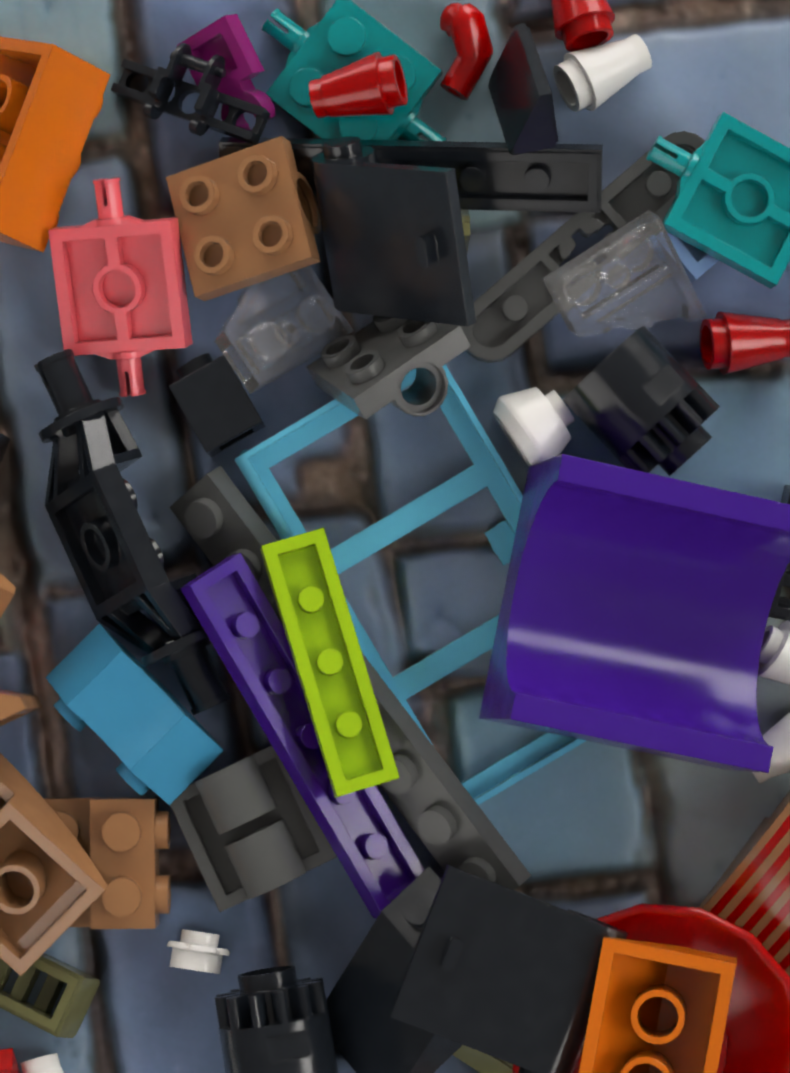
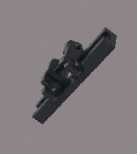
M181 43L171 53L166 69L159 66L156 70L124 58L121 65L124 68V72L119 83H113L111 91L119 97L144 105L143 113L146 117L156 120L164 112L189 121V130L193 134L202 136L208 129L253 145L258 144L270 113L264 107L229 96L217 90L221 79L226 75L224 57L216 54L209 61L192 56L190 45ZM187 68L203 73L198 86L183 81ZM140 74L148 77V86L144 92L129 88L130 81L136 75ZM174 87H175L174 97L172 98V100H171L170 102H168V100H169V98H170V96H171V94H172V91H173V89H174ZM191 93H199L194 106L196 112L191 114L184 113L182 103L185 97ZM220 103L227 105L229 108L228 116L223 121L214 118ZM245 112L256 117L255 126L250 131L236 126V120Z

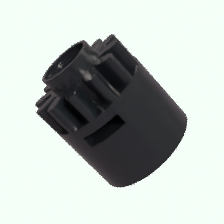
M644 325L609 354L563 399L625 468L649 473L659 464L669 476L712 438L701 424L720 407Z
M295 966L270 967L239 974V989L230 990L231 992L216 995L215 1005L225 1073H338L323 978L311 979L308 977L297 980Z

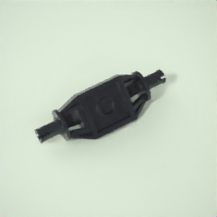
M67 349L58 352L34 365L58 414L53 423L38 433L43 443L53 442L45 508L96 620L148 653L141 658L144 667L162 660L164 665L171 663L192 708L191 712L193 715H196L231 699L207 651L206 646L211 644L209 637L180 590L182 586L195 579L197 575L194 573L172 582L169 581L164 571L165 563L162 551L156 541L148 536L138 514L136 494L130 483L123 479L120 471L143 457L119 413L124 408L121 398L114 397L103 401L100 399L93 400L74 359L73 350ZM145 610L163 628V630L159 628L155 623H153L140 611Z

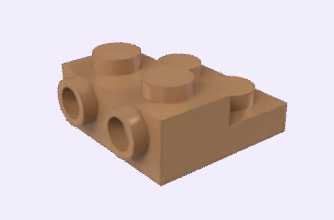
M159 797L43 798L75 836L108 885L106 890L70 927H91V929H155L160 924V914H170L171 910L170 875H159V849L170 848V812L159 811Z

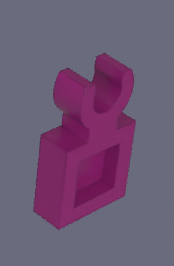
M237 14L224 15L181 42L190 45L192 56L209 61L216 54L224 57L226 75L221 79L217 88L219 92L264 107L270 113L269 119L275 117V107L272 100L263 91L255 89L251 81L252 78L265 70ZM189 69L196 86H198L203 73ZM224 104L221 109L222 121L226 119L229 112L228 106ZM243 113L236 120V126L250 131Z

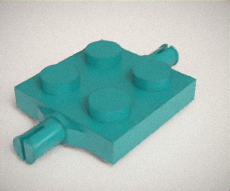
M336 0L322 20L308 28L307 31L283 14L279 8L274 10L270 16L289 33H285L268 19L265 21L262 31L268 33L291 51L286 67L266 94L276 105L320 139L354 136L359 137L361 140H400L404 138L406 141H425L419 137L423 135L429 141H447L446 137L441 136L418 118L423 100L442 76V70L353 1ZM377 51L383 57L392 54L397 55L406 80L408 92L407 105L395 107L393 115L316 117L309 96V81L319 79L321 76Z
M722 112L717 117L705 142L692 154L659 135L652 145L646 160H650L679 176L675 199L659 228L770 289L777 286L790 261V148L725 112Z

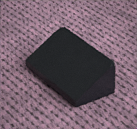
M525 23L517 24L503 49L488 84L507 149L511 155L556 147V142H558L552 92L530 28L526 27Z

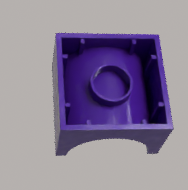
M561 454L528 468L479 719L720 769L769 773L774 747L765 742L758 723L757 678L768 616L780 580L790 562V504L566 454Z

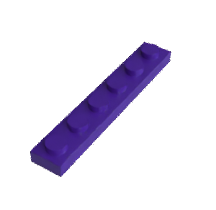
M242 554L231 555L182 586L180 590L371 916L378 918L381 911L425 869L376 786L335 798L284 627Z

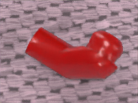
M456 2L446 6L440 16V28L446 31L449 37H452L457 56L440 86L455 97L468 100L492 58L493 46L484 14L470 3L463 5Z

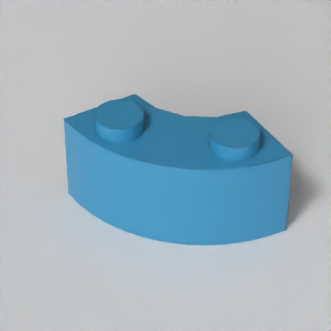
M100 623L45 677L60 696V699L53 705L55 709L79 732L88 725L122 761L115 770L141 796L151 789L170 805L224 751L181 702Z

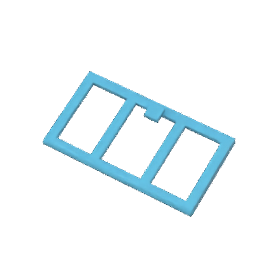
M446 364L442 367L448 379V391L443 403L439 407L473 465L330 549L338 574L485 487L488 488L506 520L499 522L493 528L484 532L502 565L504 566L510 562L523 495ZM416 369L411 370L405 375L401 383V390L413 384L416 378ZM336 399L257 446L241 451L240 456L234 459L281 540L307 532L269 468L359 416ZM346 599L361 652L430 741L406 699L492 649L499 614L392 677ZM545 732L461 783L477 805H480L586 741Z

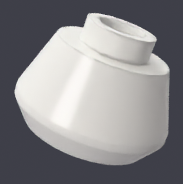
M537 387L502 395L497 399L493 414L505 436L529 467L560 455L571 440V435L566 427L573 423L575 419L555 390L544 396Z

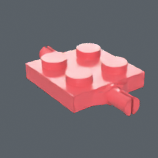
M120 177L93 180L98 218L84 225L62 226L48 230L63 350L72 349L75 356L95 354L110 360H116L120 389L119 396H140L147 393L141 357L154 350L187 348L193 344L178 217L143 220L130 215H124Z

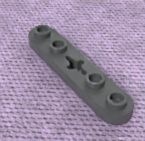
M686 131L674 132L663 138L691 154L705 142L699 135ZM647 151L602 190L601 213L577 212L474 301L476 323L468 327L460 326L471 345L466 352L476 360L486 363L501 362L513 355L660 227L675 199L679 176L650 160H646L649 153ZM606 225H610L613 228V231L608 233L598 246L597 252L601 257L599 261L594 263L590 258L585 257L579 262L576 261L566 272L559 267L575 249L576 243L572 238L574 234L579 232L583 237L588 238L594 233L597 234Z

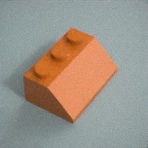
M0 36V241L44 253L49 240L48 230L58 225L59 211L71 179L79 169L81 152L93 120L102 108L103 94L110 74L54 44Z
M604 936L579 1073H717L737 957L671 944Z

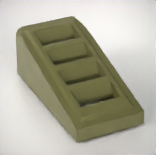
M44 953L22 976L18 975L11 992L8 993L3 991L13 969L0 958V1008L56 1037L73 1038L77 1034L97 992L100 980ZM43 971L48 976L33 1005L27 1002L40 972ZM64 983H67V986L55 1009L54 1014H52L51 1011L62 990V987Z

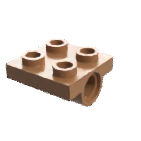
M283 136L166 177L175 217H178L180 238L196 298L207 301L321 262L314 237L315 234L321 231V219L317 201L308 181L298 172L291 142Z

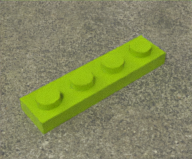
M324 528L262 545L260 551L335 798L399 779V773Z

